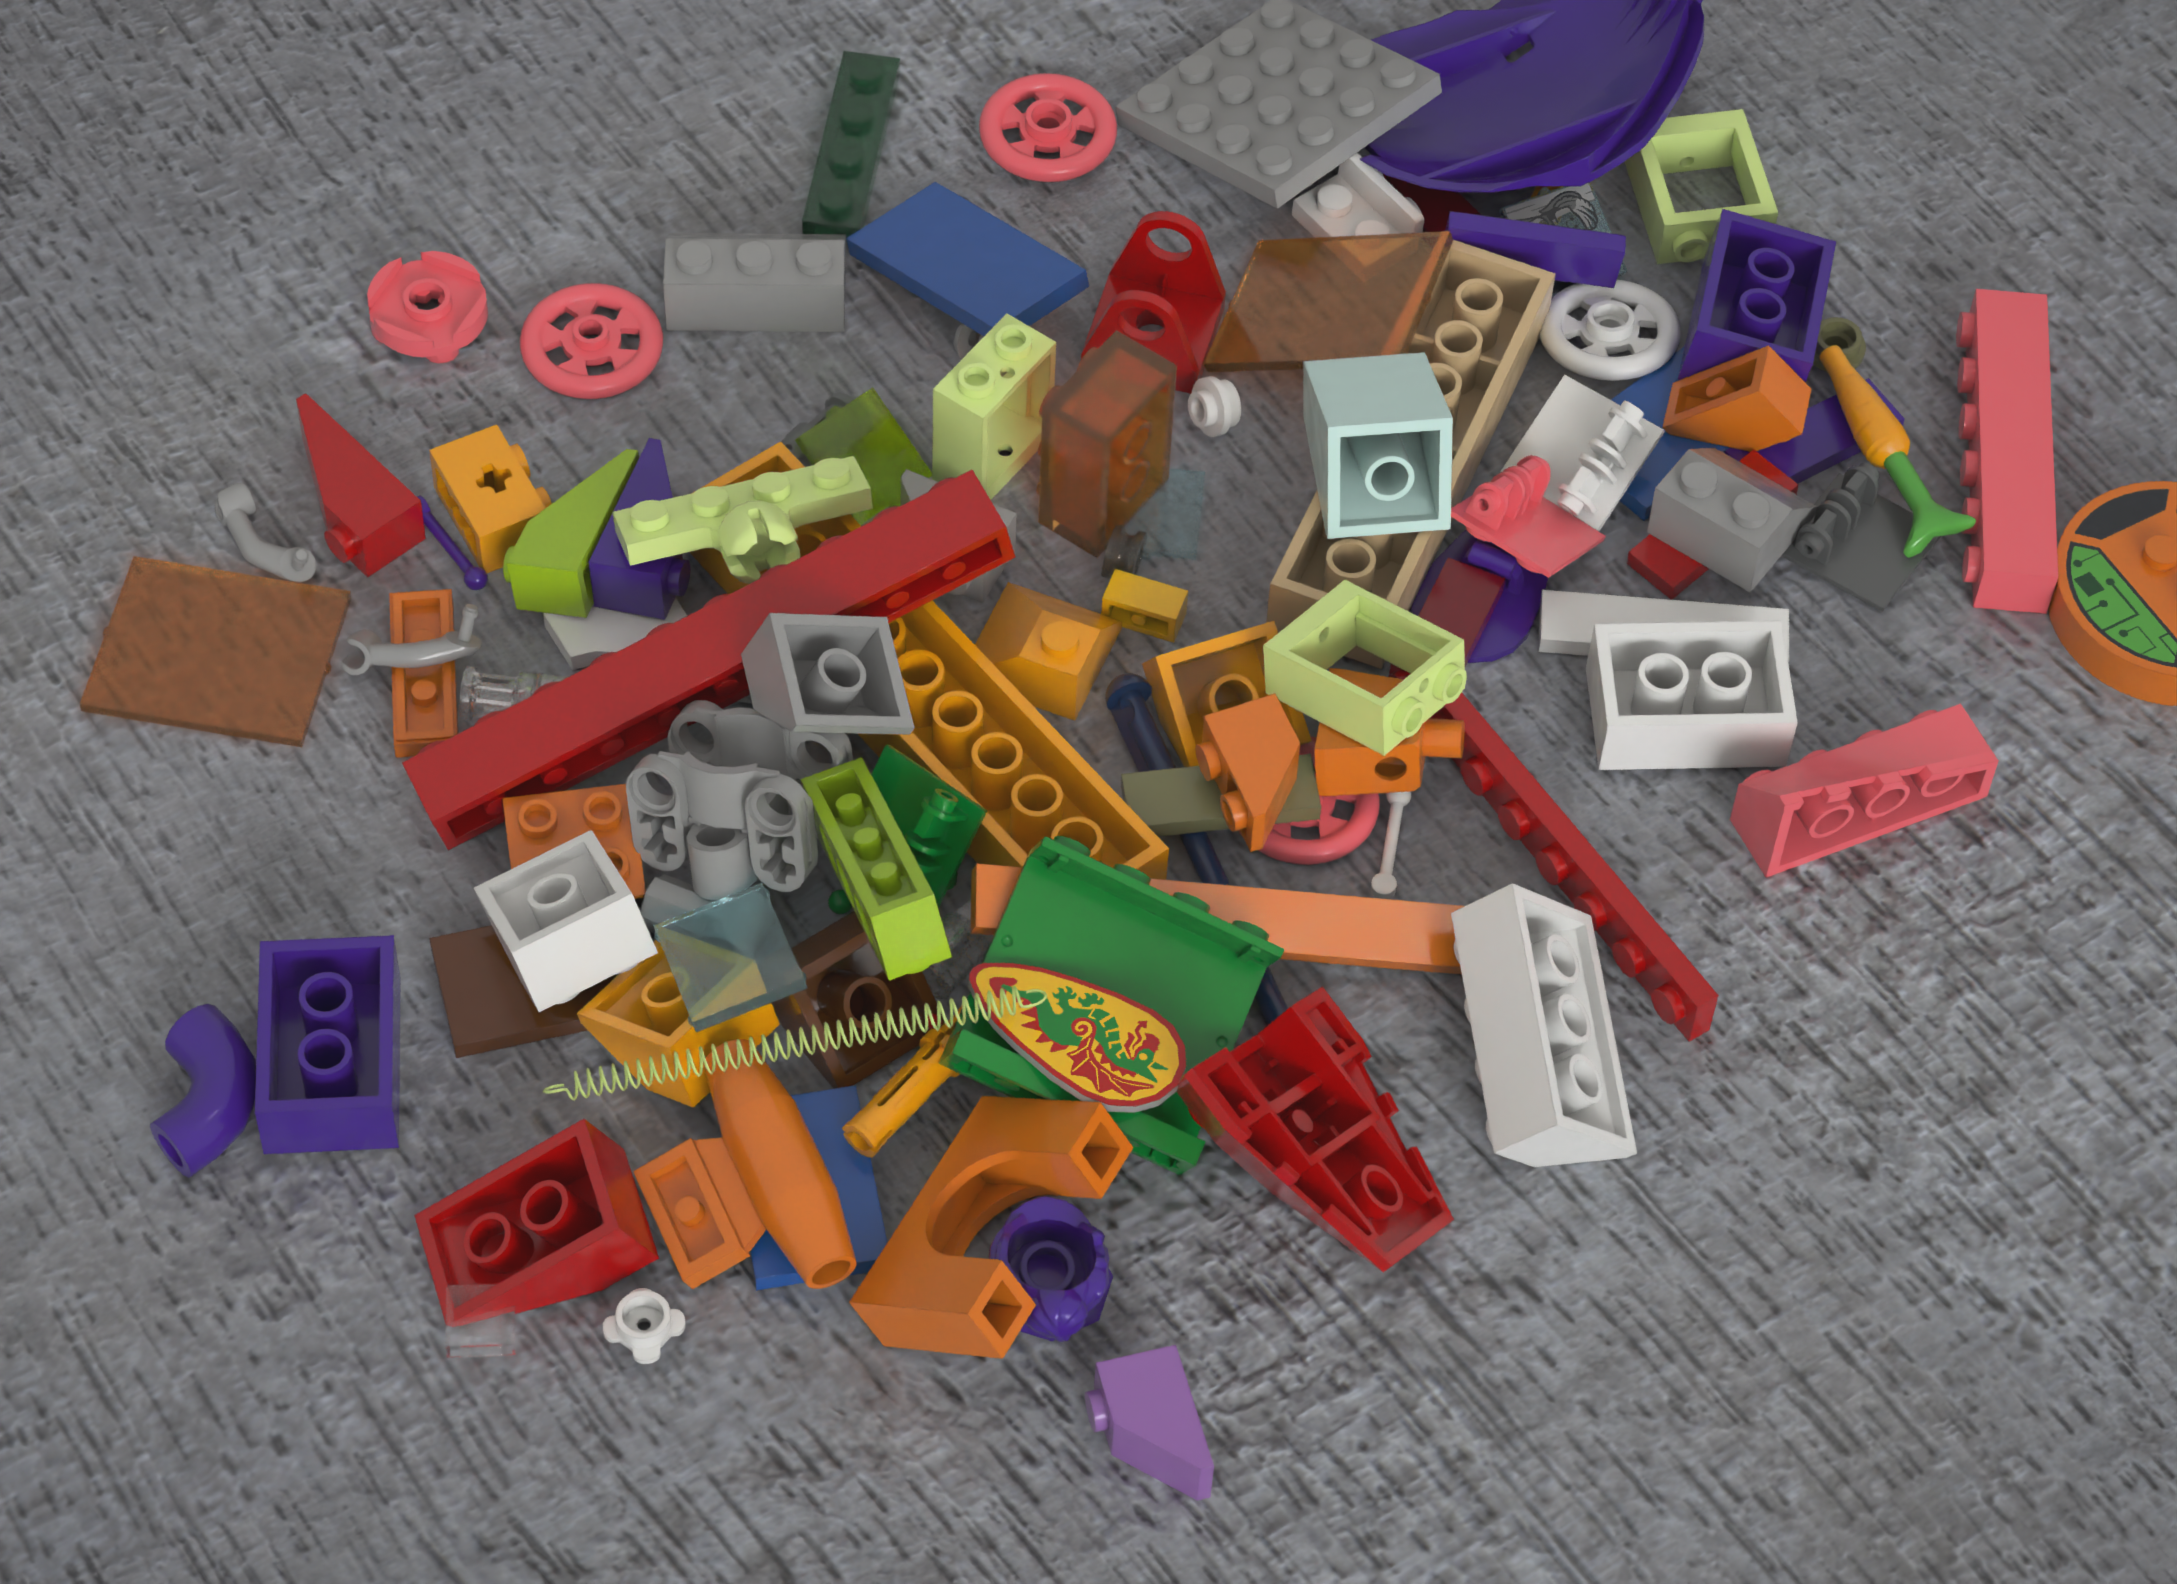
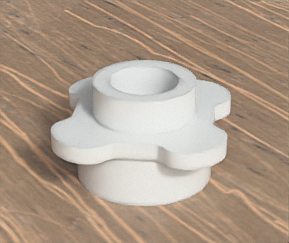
M638 1288L631 1291L619 1302L615 1315L607 1317L603 1322V1335L605 1339L611 1343L620 1342L633 1352L634 1360L641 1364H650L657 1361L661 1355L660 1348L671 1337L681 1335L685 1329L683 1313L678 1309H670L664 1297L647 1288ZM641 1322H648L651 1325L647 1330H640L637 1326Z

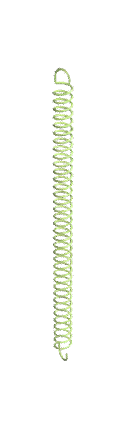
M1013 986L1012 1012L1005 991L1001 988L999 1014L993 995L988 990V1016H986L979 994L975 993V1019L967 998L963 995L962 1021L954 999L950 998V1024L946 1018L942 1003L938 1000L937 1026L928 1003H925V1029L921 1023L916 1006L913 1005L912 1031L904 1010L900 1007V1034L895 1026L891 1011L887 1010V1036L883 1030L879 1015L875 1012V1038L871 1034L866 1016L862 1015V1041L858 1035L854 1020L850 1017V1043L846 1039L840 1020H837V1046L832 1038L828 1023L825 1022V1048H823L816 1027L813 1024L811 1026L812 1051L808 1046L803 1028L800 1027L799 1053L795 1047L791 1032L787 1029V1057L777 1032H774V1058L768 1047L766 1037L762 1034V1061L756 1051L753 1038L750 1036L749 1063L744 1055L741 1042L737 1039V1066L732 1059L728 1043L725 1041L724 1068L720 1063L715 1045H711L712 1071L707 1064L703 1048L700 1046L699 1073L695 1068L690 1050L687 1048V1075H685L677 1052L674 1051V1078L668 1068L665 1055L662 1053V1080H660L652 1057L649 1056V1083L643 1073L640 1060L637 1058V1085L634 1084L627 1061H624V1088L618 1078L615 1064L612 1063V1090H610L606 1082L602 1066H599V1093L594 1086L589 1068L586 1069L587 1095H585L576 1070L574 1071V1098L568 1088L550 1090L564 1087V1084L546 1087L543 1093L551 1094L566 1091L569 1098L575 1101L579 1088L581 1095L587 1099L590 1095L591 1087L594 1093L600 1096L603 1091V1083L606 1090L611 1094L615 1090L616 1082L619 1088L625 1091L628 1086V1078L631 1085L636 1089L640 1086L641 1077L647 1086H651L653 1073L660 1084H663L665 1081L666 1072L669 1078L675 1082L678 1077V1068L685 1079L689 1078L691 1067L694 1073L700 1077L703 1072V1063L710 1074H713L715 1071L716 1061L719 1068L725 1072L728 1067V1057L733 1068L737 1070L740 1067L741 1056L748 1067L752 1065L753 1052L758 1063L761 1065L765 1062L766 1051L771 1061L776 1062L778 1047L783 1058L786 1060L790 1057L791 1046L796 1056L800 1058L803 1053V1042L808 1053L811 1055L815 1052L816 1040L821 1051L825 1053L828 1048V1036L834 1049L838 1050L840 1048L841 1035L846 1046L850 1048L853 1044V1031L859 1044L863 1045L865 1043L866 1030L871 1041L876 1043L878 1039V1026L882 1036L888 1041L891 1035V1024L896 1036L902 1037L903 1020L907 1031L913 1036L916 1030V1019L921 1031L927 1032L928 1015L934 1029L938 1031L941 1026V1014L947 1027L951 1028L953 1026V1009L960 1025L963 1026L965 1024L966 1008L970 1019L976 1024L978 1021V1004L984 1019L989 1021L991 1017V1003L997 1017L1001 1019L1004 1009L1003 999L1008 1012L1014 1016L1016 1013V997L1021 1008H1030L1043 1003L1047 998V994L1039 989L1027 990L1026 993H1043L1044 998L1037 1003L1023 1005L1017 987Z

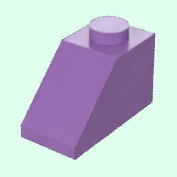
M1172 1345L1096 1362L1094 1390L1085 1392V1404L1093 1432H1105L1111 1455L1197 1501L1210 1498L1214 1464L1177 1346Z

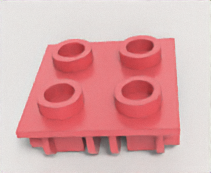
M1533 455L1524 457L1516 466L1508 467L1503 472H1500L1493 477L1491 482L1479 485L1474 490L1473 495L1451 508V517L1465 525L1466 530L1472 536L1482 541L1492 542L1516 557L1518 564L1526 570L1543 574L1548 578L1603 542L1606 537L1543 497L1550 481L1551 469L1547 461Z

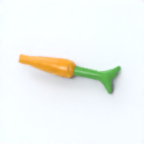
M1834 345L1821 352L1819 359L1832 380L1842 411L1862 454L1874 467L1887 470L1913 512L1912 527L1903 554L1907 558H1912L1921 553L1933 537L1954 535L1972 528L1976 523L1975 518L1948 510L1932 499L1907 457L1910 449V439L1904 427L1876 391L1850 364L1842 349Z

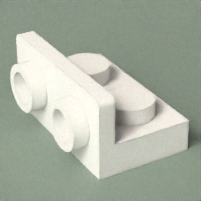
M1356 153L1339 165L1337 175L1294 199L1292 216L1366 287L1420 255L1424 217L1418 205L1411 198L1404 197L1384 178L1380 171L1360 160L1362 156Z

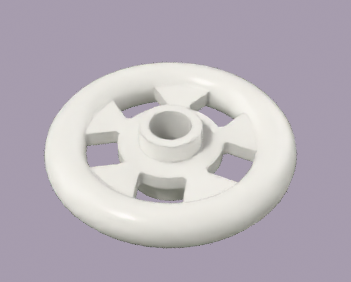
M1617 279L1614 288L1576 283L1558 292L1551 299L1550 310L1543 322L1539 335L1542 345L1548 354L1569 371L1592 379L1620 381L1645 376L1667 363L1678 348L1681 338V327L1676 312L1662 296L1640 284ZM1579 307L1588 311L1581 321L1568 314ZM1640 327L1657 328L1656 339L1639 338ZM1580 336L1581 340L1588 347L1579 349L1569 342L1568 339ZM1629 350L1632 354L1621 357L1608 356V354H1617Z

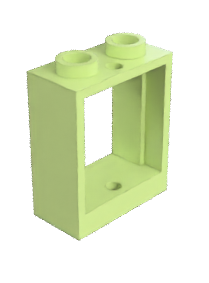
M1743 109L1668 117L1646 146L1625 161L1657 264L1694 262L1704 259L1722 209L1776 224L1778 210ZM1733 166L1745 205L1675 213L1663 174Z
M1006 313L933 388L932 480L939 482L946 478H956L973 470L988 497L992 500L1053 435L1056 341ZM1007 450L1011 452V455L1002 456L999 452Z
M1343 580L1263 645L1266 694L1271 695L1275 693L1279 701L1383 756L1405 738L1416 734L1422 724L1444 705L1455 701L1463 689H1465L1467 679L1464 639L1347 580ZM1355 646H1358L1411 674L1384 697L1379 698L1327 671V669Z

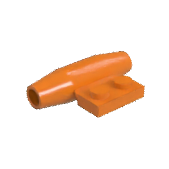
M739 1039L746 1060L749 1063V1040ZM736 1040L728 1041L732 1059L737 1066ZM723 1043L716 1047V1051L724 1068L725 1054ZM756 1049V1051H757V1053H758V1056H759L760 1060L762 1061V1056H761V1054L758 1052V1050ZM711 1051V1052L707 1055L706 1061H707V1064H708L710 1070L712 1071V1051ZM754 1052L753 1062L750 1067L744 1063L742 1056L740 1067L737 1070L731 1065L729 1057L728 1067L725 1072L719 1068L717 1061L713 1074L708 1073L704 1065L722 1137L699 1140L689 1138L633 1171L682 1281L693 1290L751 1256L750 1251L767 1230L809 1288L822 1289L841 1282L856 1268L857 1262L838 1190L795 1100L766 1061L762 1065L758 1063Z

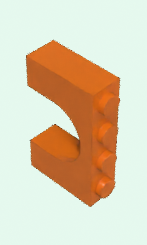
M981 1096L849 1303L883 1346L1003 1359L1036 1304L1002 1260L963 1257L970 1242L984 1225L997 1214L1020 1201L1032 1197L1053 1195L1102 1199L1132 1151V1144L1101 1102Z

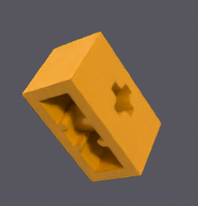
M496 424L429 450L434 489L478 566L483 568L486 573L503 568L508 548L516 545L527 522L552 504L544 487L541 486L535 489L529 480L530 469L521 447L517 443L509 446Z

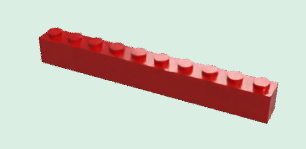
M973 470L956 478L943 479L932 486L927 493L900 507L894 506L881 511L871 522L845 535L828 538L816 550L787 565H777L768 569L758 580L731 594H721L710 599L703 608L674 623H665L655 627L645 638L618 652H609L597 657L591 662L589 667L560 682L554 681L539 687L532 696L503 711H494L484 715L474 726L447 740H439L426 745L416 756L402 762L432 824L449 851L505 822L502 798L565 791L667 738L672 722L686 704L694 700H706L715 703L723 709L750 695L741 653L769 613L887 617L888 623L1014 559L1016 556L1006 525ZM687 722V726H690L696 722Z

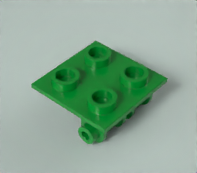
M886 744L871 775L931 887L939 908L987 810L891 745Z

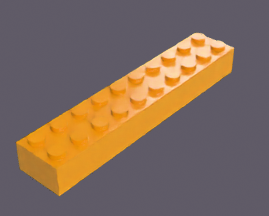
M780 441L703 487L726 486L752 480L763 473H782L805 466ZM851 514L795 528L794 530L799 539L796 542L800 548V558L816 550L828 538L845 535L861 527V525ZM704 548L689 552L727 594H731L748 585L747 583L740 582L730 573L720 551L714 548ZM765 569V570H763V571H759L760 575H762V574H763L764 572H766L768 569ZM933 600L889 623L915 728L910 735L857 734L878 757H880L885 745L889 744L987 810L967 851L978 864L1023 867L1030 849L1046 836L1053 840L1055 836H1064L1085 845L1091 851L1090 858L1113 868L1115 864H1123L1143 872L1150 879L1167 880L1169 848Z

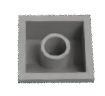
M1716 448L1688 449L1655 488L1647 533L1746 591L1751 592L1797 538L1800 528L1812 520L1817 506Z
M769 613L741 653L754 710L791 732L910 735L915 728L887 617Z

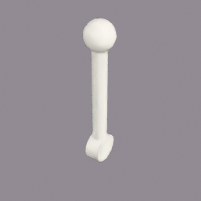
M1411 792L1386 793L1391 807L1380 873L1376 874L1371 881V893L1375 898L1391 899L1396 893L1397 881L1392 876L1403 807L1410 802Z

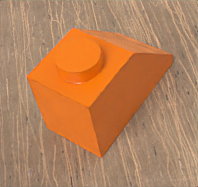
M1768 345L1673 382L1662 428L1669 435L1749 452L1753 449L1759 451L1802 435L1812 389Z

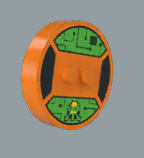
M2147 481L2115 488L2094 498L2083 506L2066 526L2057 547L2058 579L2048 607V613L2053 628L2063 646L2078 664L2092 676L2131 697L2161 705L2177 706V482Z

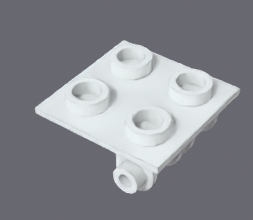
M1564 374L1500 472H1503L1508 467L1516 466L1526 456L1533 455L1544 459L1550 466L1551 477L1543 497L1597 531H1600L1665 431L1642 418L1644 413L1630 402L1623 401L1620 406Z

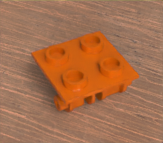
M626 784L502 798L511 869L592 830L632 892L634 899L644 898L646 889L641 854L636 852L632 840Z

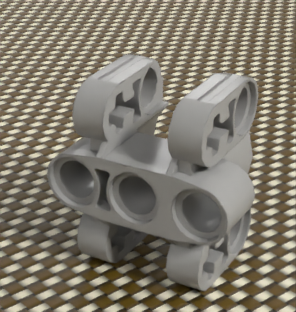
M694 700L686 704L671 724L668 733L669 752L660 751L658 754H650L642 758L627 777L626 793L632 840L636 852L641 854V859L645 863L661 871H673L681 867L685 860L689 861L693 890L699 897L708 900L721 901L742 895L758 878L769 888L780 892H791L798 889L816 866L818 860V835L815 828L813 800L803 789L801 779L852 761V747L849 738L845 733L791 732L755 711L754 708L737 707L723 710L715 703L706 700ZM695 721L707 727L712 733L714 744H705L695 739L689 732L687 722ZM805 741H815L826 747L831 754L832 763H821L812 758L806 750ZM653 772L664 777L671 785L673 795H664L653 789L648 783L646 773ZM661 826L663 827V833L657 832Z

